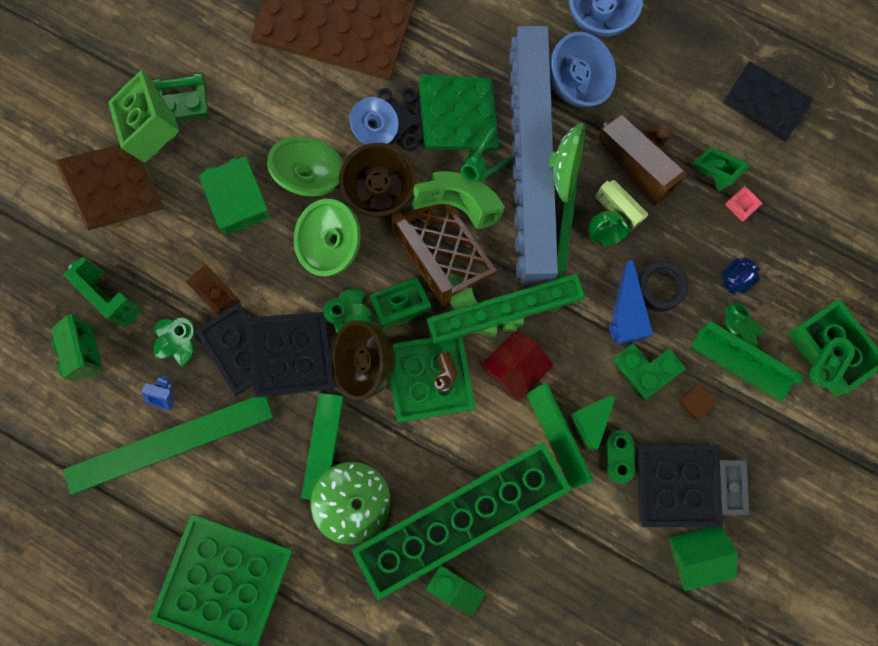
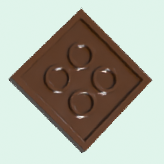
M120 145L56 160V166L88 231L162 210L163 203L141 160L121 149Z

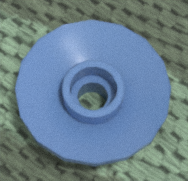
M367 97L357 102L351 110L349 119L351 130L355 137L365 145L389 143L395 137L399 124L393 107L385 100L377 97ZM368 121H373L375 128H371L368 125Z

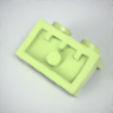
M607 180L599 188L595 196L608 211H616L624 217L628 224L629 232L648 216V213L615 180L611 182Z

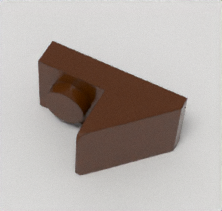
M206 264L186 281L218 315L241 302Z

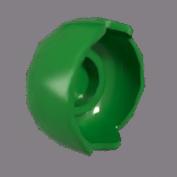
M604 211L592 218L587 227L592 242L596 243L597 240L604 247L619 243L629 234L626 220L616 211Z

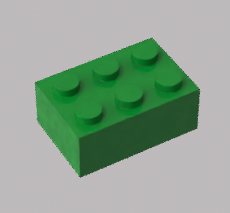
M840 298L826 304L786 332L811 367L829 340L842 337L848 339L853 344L855 354L847 370L837 385L828 387L834 397L851 392L878 372V347ZM834 348V355L838 357L839 351ZM821 370L820 376L826 379V373Z

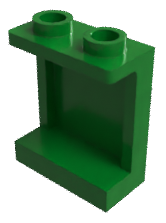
M246 156L232 158L227 164L219 167H209L204 173L198 174L218 228L224 236L272 218L253 174L251 164Z
M85 257L72 262L64 276L107 319L126 328L144 310L136 302L120 292L111 300L96 285V281L105 274L102 268Z

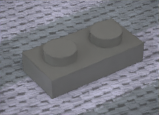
M719 460L722 515H749L747 461Z

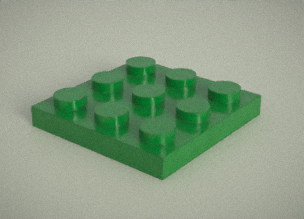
M421 74L419 77L425 149L477 151L490 129L495 127L496 131L484 151H497L499 141L492 78Z
M432 337L393 344L396 353V367L390 382L397 423L476 409L463 337L434 345ZM449 351L458 375L449 390L440 391L434 386V380L438 378L442 370L437 356Z

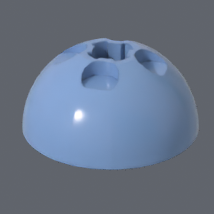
M569 0L570 12L575 23L584 32L602 38L613 37L629 29L637 20L643 6V0Z
M573 32L562 38L552 50L549 57L550 85L561 100L576 107H592L604 102L611 95L616 82V68L610 51L600 39L586 32Z

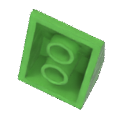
M142 70L108 101L121 149L144 163L152 156H155L179 132L174 114L147 74Z

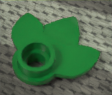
M357 289L346 290L342 292L338 299H330L324 305V318L329 323L334 324L337 334L348 322L358 320L371 323L374 320L370 309L361 304L365 295L363 291ZM338 307L341 313L335 315L332 312V308Z
M738 302L728 305L725 308L727 328L734 335H738L740 339L757 347L756 334L762 335L765 331L756 320L750 317V312L744 305Z
M178 318L174 321L163 319L156 323L152 329L156 336L159 337L153 346L155 358L164 359L173 355L181 367L186 365L194 353L192 339L196 334V327L193 322L187 318ZM181 326H182L183 329H184V332H183L182 335L180 334V327H181Z

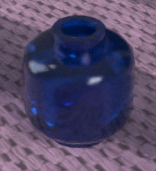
M747 257L742 259L734 258L721 272V279L724 281L721 286L732 295L736 292L746 295L759 282L760 274L758 272L760 268Z

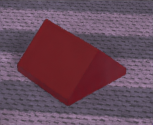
M517 330L480 366L518 402L554 365L538 342Z

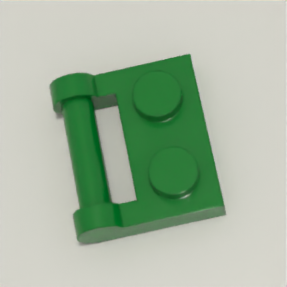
M203 72L194 73V76L166 80L155 78L152 80L153 85L174 114L176 121L209 117L206 83ZM190 86L197 87V91L165 95L164 91Z

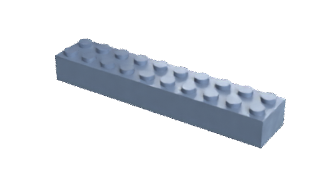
M517 26L516 36L511 37V49H509V64H512L510 87H513V95H511L510 100L511 110H513L511 132L514 133L512 157H515L513 181L517 180L513 200L514 205H518L514 215V228L519 229L517 238H515V253H520L518 263H516V278H521V286H536L553 281L558 274L554 168L549 167L550 156L553 151L548 26Z

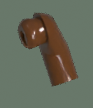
M449 351L437 356L442 370L438 378H435L434 386L440 391L449 390L458 375Z

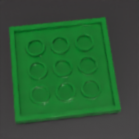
M191 514L149 621L217 646H259L294 550L202 516Z

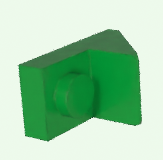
M709 147L693 162L695 170L714 178L718 191L732 185L750 168L748 162L712 147Z

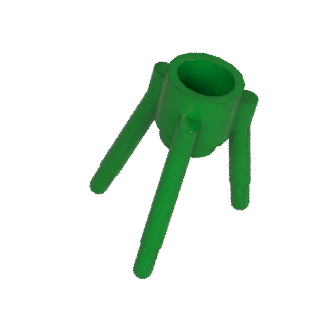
M495 127L490 129L476 153L475 151L469 152L464 165L460 169L466 180L475 182L478 179L485 181L489 175L513 161V158L509 157L486 170V162L481 157V154L495 133Z

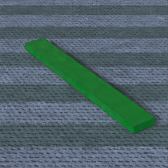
M252 397L65 468L63 472L70 495H75L274 419L267 397Z

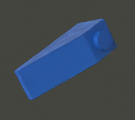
M633 260L628 261L623 266L611 324L609 325L611 338L613 340L616 339L617 346L645 340L653 335Z

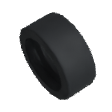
M658 261L650 264L638 277L645 307L654 312H666L674 309L685 299L688 292V279L685 272L678 265L669 261ZM658 272L670 275L677 286L674 297L667 301L654 299L647 289V282L650 276Z

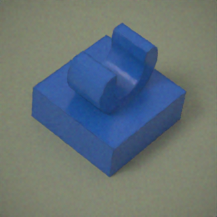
M160 376L155 385L145 383L141 391L145 402L170 411L175 402L171 393L172 385L169 384L170 379Z

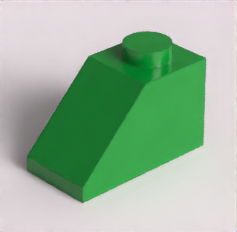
M443 564L437 567L426 586L427 591L470 616L474 615L486 594L484 590Z

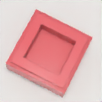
M744 186L725 205L743 222L763 203Z

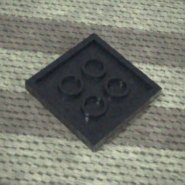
M323 312L250 317L244 320L254 398L334 389Z
M718 445L636 446L640 527H723Z

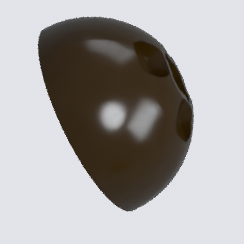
M385 143L366 144L354 150L344 161L339 175L340 190L346 202L360 214L373 218L391 216L403 209L410 201L414 185L416 184L415 169L409 157L397 147Z
M358 320L348 322L340 329L333 344L332 371L335 381L341 392L352 400H365L379 394L389 384L395 372L396 353L394 346L387 334L376 325Z

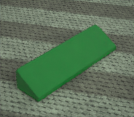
M542 384L528 392L529 402L569 486L574 489L593 482V477L548 384Z
M319 393L301 499L311 500V495L318 479L334 466L345 401L344 396Z

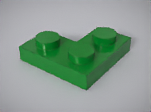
M634 343L612 359V362L643 401L647 400L686 369L670 348L649 363Z

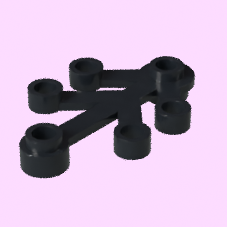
M408 87L403 91L402 95L403 101L408 105H412L421 115H412L393 98L390 89H380L378 98L382 99L381 96L383 94L390 96L388 99L383 100L393 107L399 123L397 133L389 145L393 146L412 126H421L414 135L408 134L403 139L405 150L415 151L418 144L424 139L421 101L417 97V91L414 88ZM411 93L414 95L412 99L406 98L407 94ZM368 121L370 127L375 126L373 121ZM408 140L415 141V144L413 146H408L406 142Z

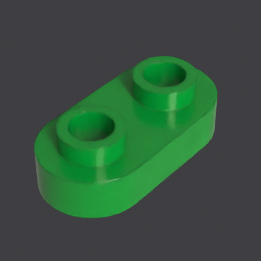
M838 337L829 340L824 345L810 369V378L816 386L828 388L839 383L855 354L854 346L848 339ZM834 348L839 351L838 357L834 355ZM821 370L826 373V379L820 376Z
M617 430L610 433L606 438V471L611 481L617 484H625L631 481L635 474L634 441L628 432ZM619 438L625 442L623 448H619L616 444ZM620 465H623L626 469L624 475H620L617 471Z

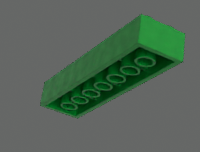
M542 442L360 544L351 551L378 601L571 491V488L545 442Z

